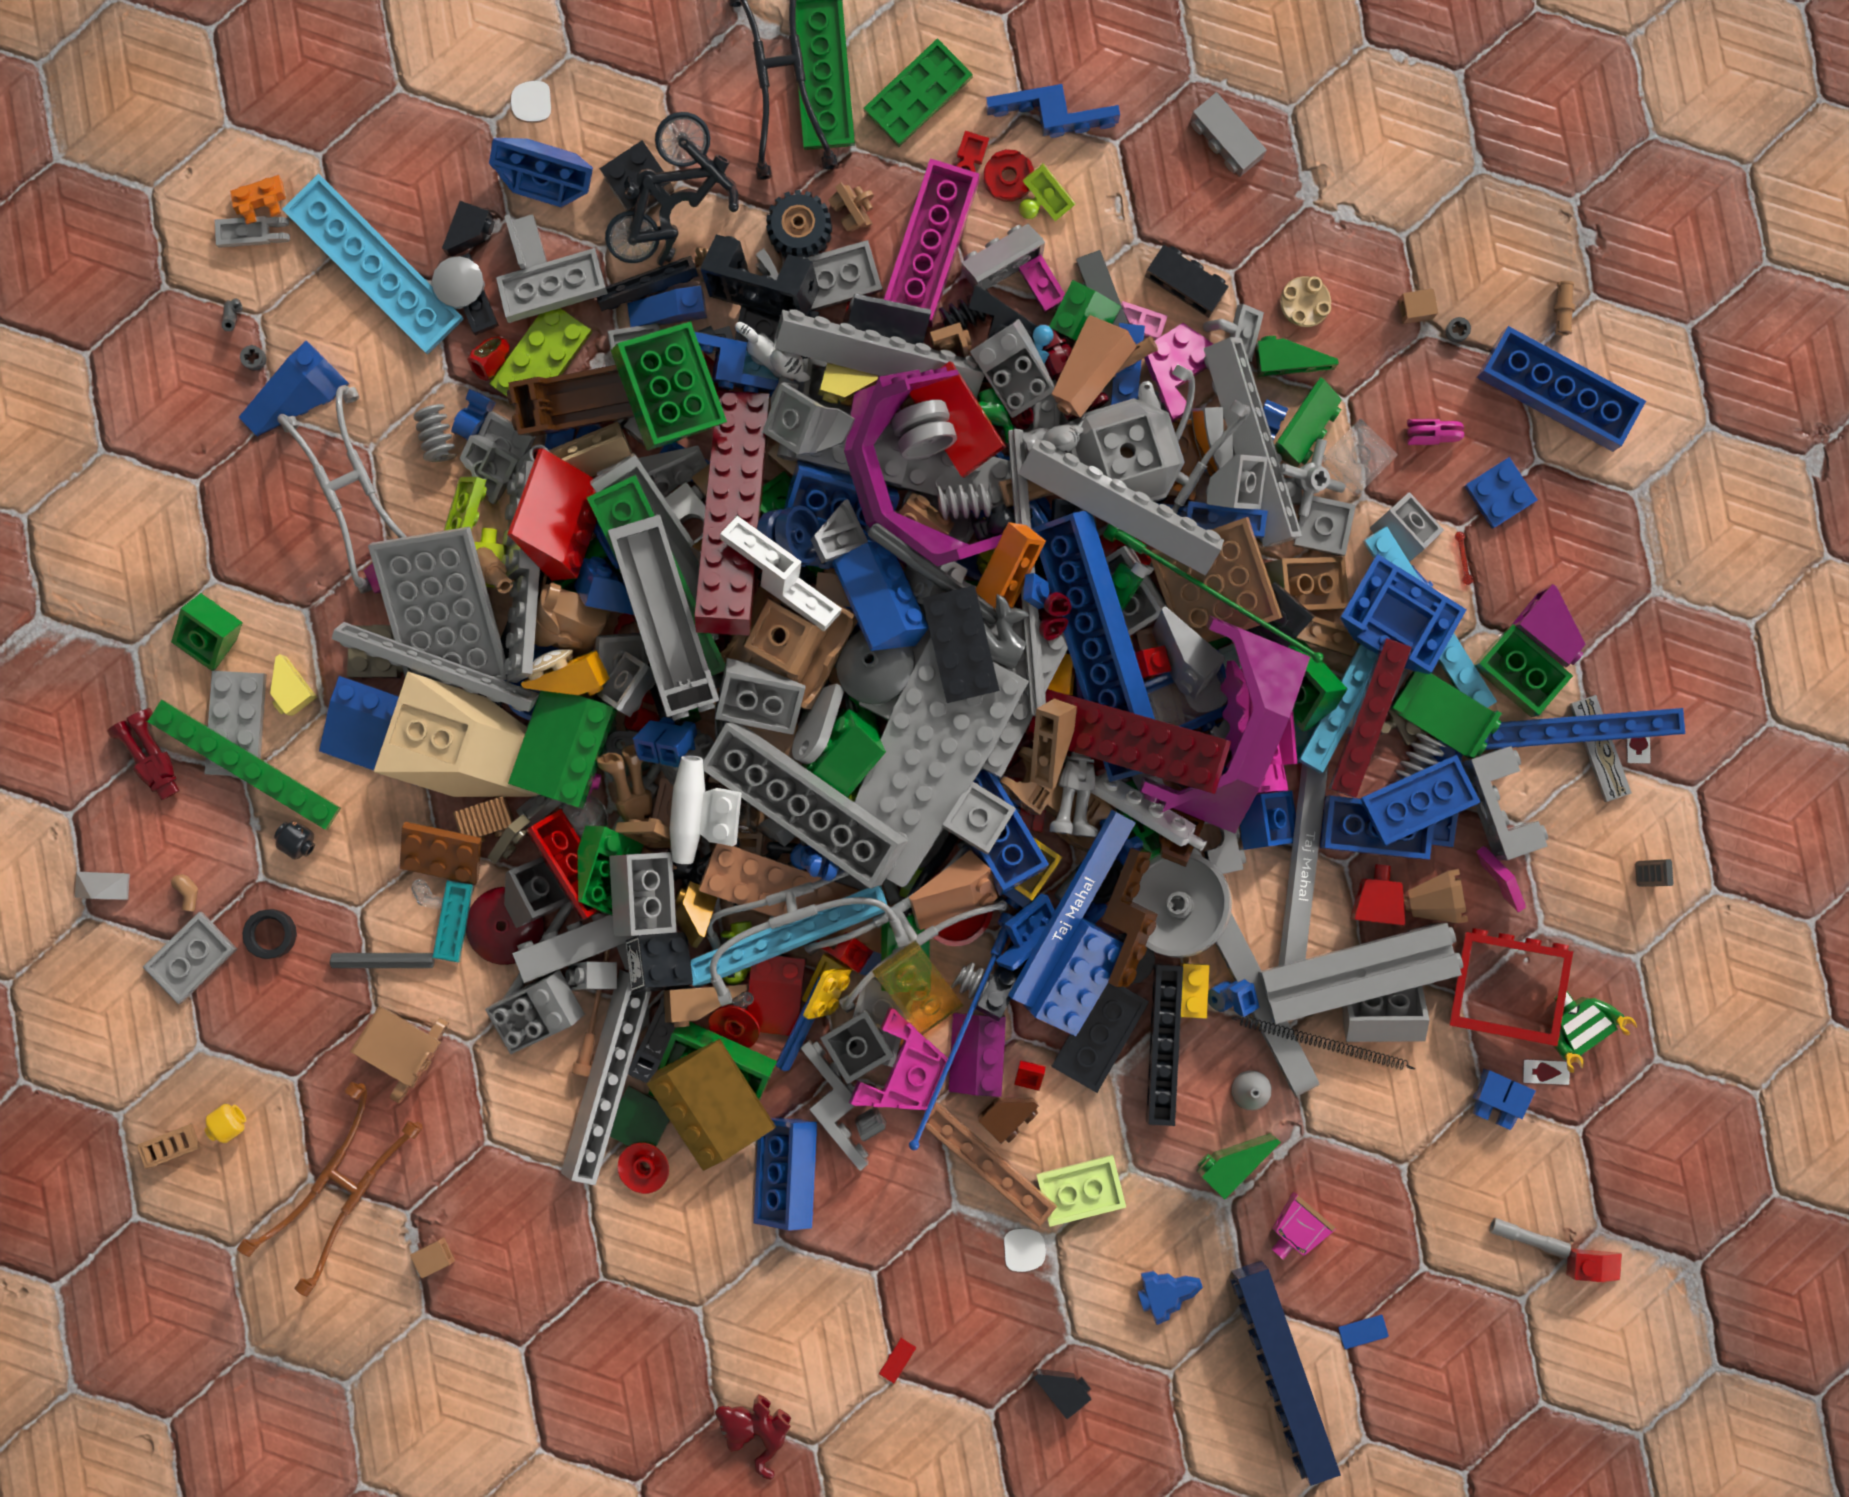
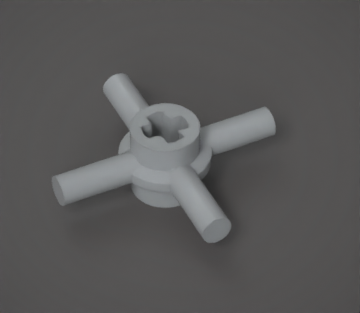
M1317 439L1310 463L1300 468L1282 463L1279 467L1281 474L1294 477L1297 486L1304 491L1298 512L1299 516H1309L1313 496L1321 490L1327 488L1339 493L1345 490V483L1330 479L1328 470L1321 465L1327 444L1326 440Z

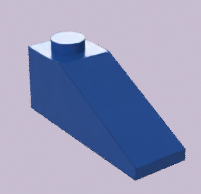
M701 285L674 289L627 303L630 327L657 323L659 325L707 318L704 292Z

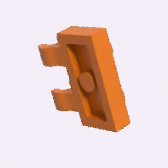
M279 175L265 178L246 186H240L230 191L233 209L237 215H244L247 225L257 222L254 209L263 206L269 208L271 217L281 214L279 201L286 199L283 181Z

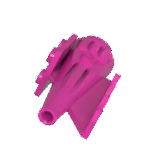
M1230 660L1226 664V679L1220 687L1221 691L1228 698V705L1222 714L1223 718L1230 724V731L1225 739L1231 741L1230 749L1232 750L1233 758L1252 714L1253 704L1243 672L1234 660ZM1293 711L1257 793L1288 791L1284 765L1297 764ZM1232 758L1228 762L1226 768H1229Z

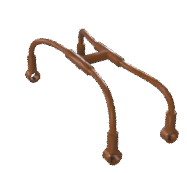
M350 1082L345 1089V1093L357 1100L360 1097L354 1122L340 1149H337L311 1187V1192L289 1216L270 1231L257 1239H243L237 1247L241 1254L251 1257L260 1244L270 1239L292 1222L309 1205L314 1197L320 1194L329 1179L347 1190L351 1195L341 1208L342 1212L329 1234L312 1278L307 1280L301 1278L294 1287L299 1294L306 1297L316 1286L340 1226L376 1177L375 1173L409 1138L415 1139L422 1130L421 1123L408 1121L402 1129L404 1135L383 1153L370 1170H367L358 1184H355L339 1173L336 1169L346 1156L345 1152L356 1134L364 1113L367 1089L362 1083Z

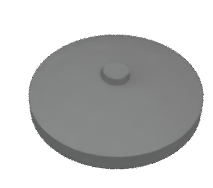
M1194 853L1191 854L1186 867L1161 858V855L1150 860L1149 868L1143 874L1139 883L1140 890L1137 896L1133 898V902L1158 914L1155 921L1156 928L1149 936L1146 947L1161 955L1176 958L1189 957L1205 951L1221 937L1230 919L1232 899L1225 877L1209 860Z

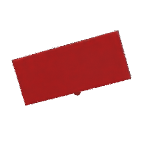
M900 1338L892 1353L889 1354V1358L880 1370L879 1375L894 1384L917 1347Z

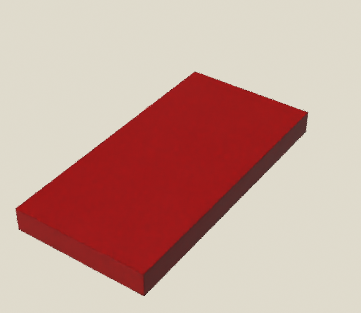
M951 361L941 367H946L947 371L957 370ZM960 373L959 375L910 392V396L915 404L930 400H942L946 403L950 414L947 422L953 424L957 440L953 445L945 449V452L961 477L965 478L1006 448Z

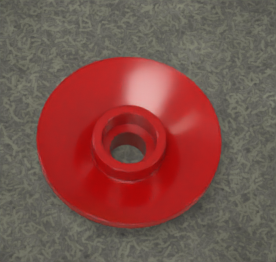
M726 1005L717 1008L710 1016V1031L747 1048L752 1047L757 1042L760 1035L758 1022L745 1009Z
M636 1143L627 1147L620 1155L618 1174L622 1182L632 1191L649 1194L658 1191L666 1183L669 1176V1163L663 1152L654 1145ZM642 1162L648 1163L650 1168H645Z

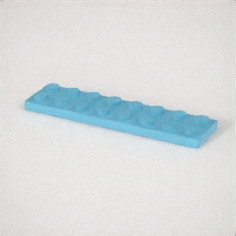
M319 173L282 209L427 355L464 320L452 306L444 304L437 298L433 287Z

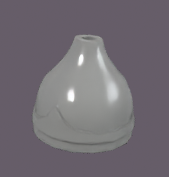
M1248 1070L1240 1073L1235 1078L1231 1094L1239 1107L1246 1110H1257L1268 1103L1272 1087L1264 1074Z

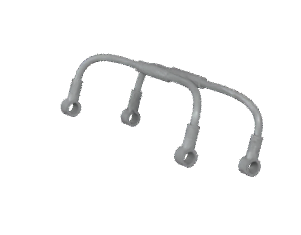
M1177 364L1172 374L1183 381L1188 380L1189 383L1186 406L1175 433L1179 441L1192 409L1195 394V378L1191 370ZM1235 400L1230 410L1240 417L1213 444L1201 462L1196 464L1189 477L1179 472L1175 481L1183 485L1174 500L1175 504L1172 510L1175 514L1185 504L1201 475L1206 470V464L1210 458L1248 418L1250 414L1249 406ZM1109 523L1097 530L1099 536L1104 534ZM1136 561L1131 571L1137 576L1145 578L1146 575L1152 573L1154 567L1152 561L1150 565H1144Z
M342 385L336 391V412L340 432L347 449L346 454L354 469L353 471L330 481L323 466L319 464L312 450L296 431L299 425L295 416L288 417L285 414H280L278 422L282 425L285 432H289L294 437L314 467L315 476L332 512H335L354 584L358 587L360 593L363 594L371 591L372 587L367 578L363 579L358 575L350 535L341 511L342 506L335 491L359 480L365 495L369 496L375 509L389 528L399 538L407 536L396 526L381 506L357 451L353 449L345 424L342 397L345 403H352L360 397L355 387L349 388L346 385Z
M962 840L957 843L960 850L943 870L969 850L972 851L967 842ZM1001 896L992 905L976 908L951 917L936 926L932 925L918 935L903 913L911 908L909 897L898 902L891 909L899 917L907 933L909 945L893 950L891 955L881 961L863 978L849 996L847 994L839 999L842 1009L848 1013L856 1008L853 1001L857 995L883 968L895 959L899 960L938 935L939 931L959 921L999 910L1000 914L1010 910L1007 902ZM886 912L873 918L872 922L857 930L825 941L810 942L805 944L804 948L811 956L819 951V948L842 943L860 936L875 927L879 928L889 922V916Z
M842 870L831 881L821 879L813 883L808 882L766 896V899L726 908L714 913L707 928V938L713 951L718 949L710 963L711 982L717 992L721 1006L732 1003L729 989L726 988L721 976L717 974V963L723 953L737 942L755 933L817 915L818 912L851 904L873 905L885 911L889 916V922L899 948L909 945L907 933L894 911L884 902L873 898H844L797 909L796 897L814 892L816 888L850 875L845 870ZM885 878L883 886L890 905L900 902V895L894 883ZM786 901V914L771 918L768 922L752 927L731 938L723 945L717 933L713 931V923L723 916Z

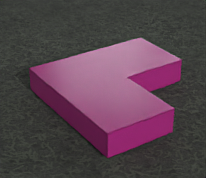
M1483 846L1476 852L1482 867L1497 881L1503 898L1518 913L1525 909L1526 904L1515 876L1486 847Z

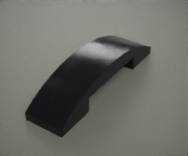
M687 986L681 989H693L694 987ZM664 994L628 1071V1075L645 1083L657 1072L671 1035L676 1028L673 1022H665Z

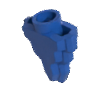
M1155 1271L1141 1273L1144 1289L1137 1292L1143 1311L1150 1310L1156 1325L1168 1321L1171 1313L1180 1310L1183 1301L1193 1298L1203 1287L1200 1278L1185 1275L1174 1278L1169 1273L1158 1275Z

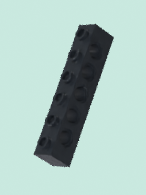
M1154 964L1146 1122L1148 1125L1175 1126L1183 966Z

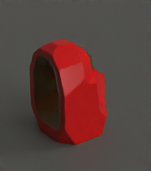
M498 336L492 337L471 351L467 360L472 371L480 379L485 381L492 379L502 367L509 354L510 345L507 340Z

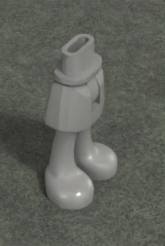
M1071 752V756H1067V761L1058 782V786L1063 788L1059 814L1056 820L1050 824L1049 832L1096 838L1098 830L1090 825L1087 820L1090 793L1095 790L1094 765L1089 763H1094V760L1091 757ZM1075 791H1077L1075 814L1073 823H1071L1070 815Z

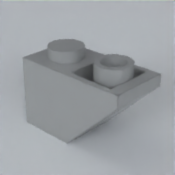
M582 962L568 965L565 973L567 985H569L572 991L617 989V962Z

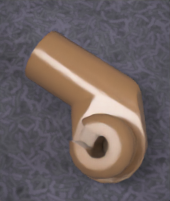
M186 875L174 876L171 880V885L184 896L182 910L195 911L198 887Z

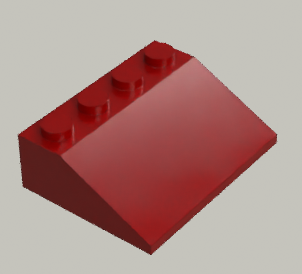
M542 448L537 452L507 535L551 581L577 578L597 523V518L587 497L596 493L590 484V481L594 478Z

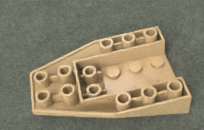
M407 672L374 769L375 773L453 797L538 796L537 793L508 784L528 727L487 697L469 693L463 689Z

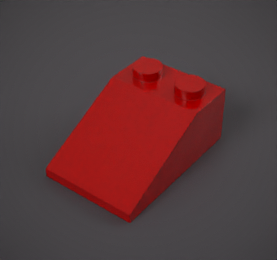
M778 955L751 966L747 1011L758 1022L761 1033L790 1035L801 1012L807 958Z

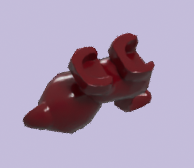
M759 1394L754 1399L753 1412L744 1406L733 1408L729 1406L718 1407L715 1414L720 1422L722 1435L727 1440V1448L731 1452L738 1451L743 1447L744 1443H748L755 1435H758L762 1439L766 1450L754 1460L755 1471L765 1479H773L775 1473L773 1470L766 1468L765 1463L772 1459L775 1453L783 1446L786 1433L791 1427L789 1424L791 1421L790 1415L781 1409H778L773 1416L770 1415L769 1407L771 1402Z

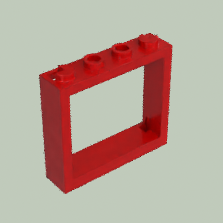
M1472 928V933L1466 932L1461 956L1463 961V968L1460 969L1462 975L1458 976L1449 1026L1558 1046L1574 951L1568 950L1569 945L1553 943L1552 947L1541 946L1542 940L1526 938L1525 942L1514 941V935L1499 933L1498 938L1488 936L1487 930ZM1473 942L1564 958L1551 1034L1460 1017Z

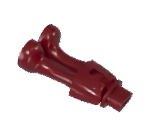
M1053 331L1054 337L1052 342L1043 346V350L1049 353L1044 365L1051 380H1056L1057 382L1072 352V348L1066 343L1065 339L1060 338L1057 331ZM1100 392L1085 412L1094 411L1109 401L1107 394ZM1064 414L1067 421L1079 418L1072 414Z
M1020 592L1014 607L1022 610ZM1054 592L1048 595L1044 602V608L1038 609L1039 619L1042 621L1039 625V633L1046 640L1056 639L1067 627L1068 620L1062 616L1070 613L1071 603L1064 594Z
M147 708L127 717V720L114 724L107 732L111 738L118 739L125 745L136 763L133 768L134 772L151 788L152 792H157L162 801L180 790L175 783L177 778L174 776L168 752L161 751L149 731L147 721L153 712L151 708ZM132 728L145 747L148 757L145 756L131 733Z

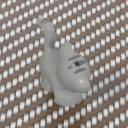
M1070 420L1065 425L1055 426L1051 429L1039 427L1030 432L1023 433L1025 459L1036 439L1051 442L1057 450L1063 453L1070 452L1080 440L1079 434L1083 432V428L1078 426L1075 421Z

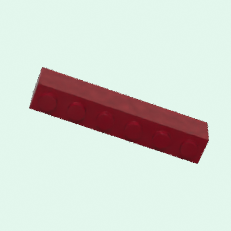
M1388 638L1382 641L1328 789L1357 798L1412 647Z

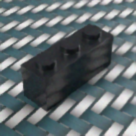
M1163 245L1148 267L1145 277L1209 318L1229 287L1225 284L1226 281L1217 274L1211 275L1204 271L1203 265L1195 260L1189 261L1184 258L1182 252L1176 247Z

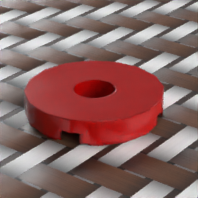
M1005 149L996 152L988 160L984 168V183L987 191L994 198L1001 201L1014 202L1022 199L1030 192L1023 179L1034 171L1032 162L1017 150ZM1005 170H1013L1016 173V178L1013 181H1006L1002 178V173Z

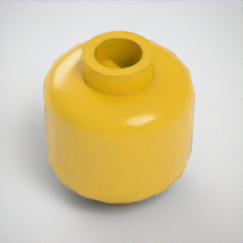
M223 1104L206 1116V1128L204 1131L210 1140H217L225 1144L244 1131L246 1117L238 1106Z

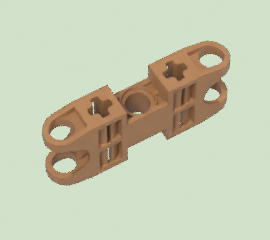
M1021 747L1018 755L1023 759L1022 762L1026 767V775L1019 782L1003 776L1000 780L1002 787L1008 797L1029 814L1040 815L1045 809L1057 818L1063 794V788L1058 786L1059 778L1054 789L1031 782L1033 749ZM1077 791L1074 794L1070 815L1071 823H1073L1075 814ZM1090 793L1087 820L1090 825L1094 826L1098 821L1107 818L1111 810L1114 809L1108 802ZM1055 833L1068 844L1087 853L1095 840L1094 837Z

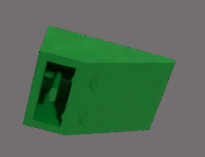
M585 826L578 847V902L613 916L609 856L641 854L644 844L605 826Z

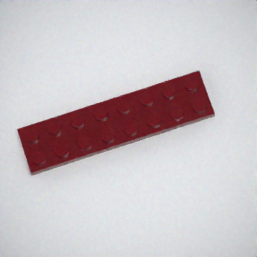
M1046 690V703L1056 699L1077 706L1075 728L1068 751L1212 794L1216 793L1231 741L1053 690ZM1036 716L1032 717L1026 738L1034 740Z

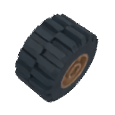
M795 190V195H790V192L784 193V199L778 197L775 200L776 205L771 204L769 208L770 215L766 217L768 236L771 245H774L775 251L777 253L781 252L784 258H787L788 254L808 258L811 255L819 254L820 250L824 252L827 248L826 243H830L832 223L828 208L825 203H821V198L817 195L813 198L811 192L808 191L805 192V195H801L800 190Z

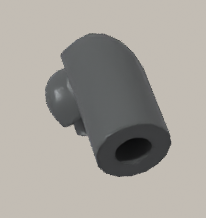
M237 298L231 301L227 300L224 303L221 326L225 331L234 330L237 320L236 313L243 310V306Z

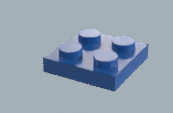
M1510 457L1464 486L1492 529L1538 500Z

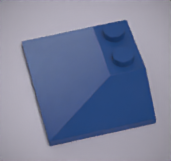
M1377 554L1340 616V620L1353 640L1375 654H1378L1381 643L1386 638L1412 647L1404 669L1431 674L1467 609Z

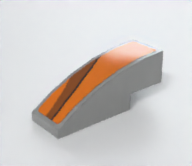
M1223 407L1191 409L1192 426L1201 459L1224 433ZM1233 433L1206 464V471L1209 477L1214 475L1233 458Z

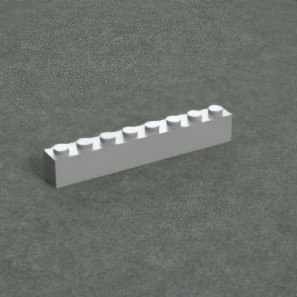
M782 310L774 336V347L777 350L878 376L918 369L920 373L931 369L936 370L951 361L975 398H977L984 378L983 371L972 356L964 358L956 356L955 353L949 350H933L923 343L914 345L907 343L900 337L893 336L888 338L881 336L873 330H866V332L857 330L850 324L841 323L838 325L831 323L824 317L817 316L812 318L805 316L797 310Z
M1229 337L1204 348V361L1206 367L1211 372L1213 379L1212 388L1218 395L1220 407H1223V419L1226 421L1227 428L1240 417L1230 410L1235 400L1250 407L1248 418L1233 432V447L1235 455L1268 457L1261 510H1266L1268 513L1264 538H1259V540L1263 543L1264 547L1277 546L1302 537V533L1284 475L1279 472L1280 462L1242 338Z
M1036 439L1018 472L1024 478L1205 576L1222 549L1224 540L1215 531L1205 530L1197 526V523L1191 518L1181 517L1175 514L1167 505H1159L1151 501L1145 493L1135 492L1127 488L1126 484L1121 480L1111 479L1103 475V472L1097 467L1087 466L1079 462L1076 456L1057 450L1049 441Z
M619 970L617 989L613 991L561 1174L571 1181L596 1185L651 995V991L632 993L628 971Z

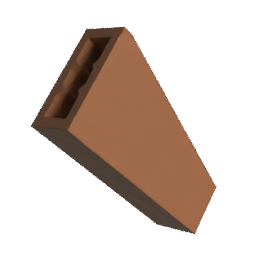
M1091 315L1087 318L1052 392V396L1058 403L1056 406L1063 414H1072L1081 418L1137 346L1128 330Z

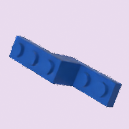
M1063 84L986 97L987 116L1002 117L1011 111L1019 110V112L1024 113L1032 111L1034 107H1038L1043 136L1049 135L1051 138L1061 137L1065 132L1071 131L1084 133L1089 131L1090 128L1099 126L1101 129H1108L1119 123L1120 119L1119 105L1068 114Z
M695 332L700 348L705 354H712L713 351H716L712 381L718 383L719 388L733 390L734 386L743 388V392L769 393V398H771L779 380L743 373L748 342Z
M1189 501L1188 506L1180 507L1177 515L1191 518L1197 523V526L1205 530H1211L1248 517L1255 537L1264 538L1268 511L1230 508ZM1164 504V505H1167L1168 507H1170L1171 509H1172L1173 506H1174V505H1172V504Z

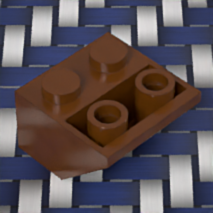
M995 1098L978 1115V1121L1000 1144L1005 1140L1009 1143L1020 1132L1018 1127L1024 1121L1028 1124L1036 1117L1039 1105L1034 1098Z

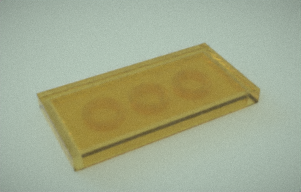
M916 940L872 971L877 980L921 1035H924L964 1006Z

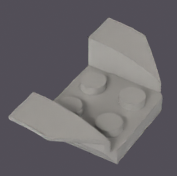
M781 376L771 396V410L762 432L799 455L814 454L844 443L855 418L840 409L826 408L797 391L799 386L797 383Z

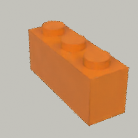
M1008 522L976 588L977 594L993 608H996V595L999 594L1006 599L1009 607L1013 608L1024 586L1025 575L1030 574L1046 541L1027 525Z

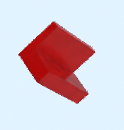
M856 938L838 943L834 950L829 946L821 948L857 973L861 972L873 953L871 949Z

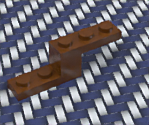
M1143 848L1130 849L1102 919L1105 923L1127 933L1108 983L1115 987H1129L1134 981L1137 974V965L1146 953L1148 938L1156 928L1155 921L1158 914L1133 902V898L1137 896L1140 890L1139 883L1142 876L1150 865L1149 859L1152 853Z

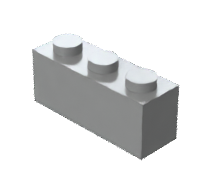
M1217 92L1193 111L1190 119L1193 129L1199 135L1203 134L1208 140L1211 150L1216 154L1219 153L1225 159L1224 163L1230 172H1236L1241 177L1264 158L1267 149Z

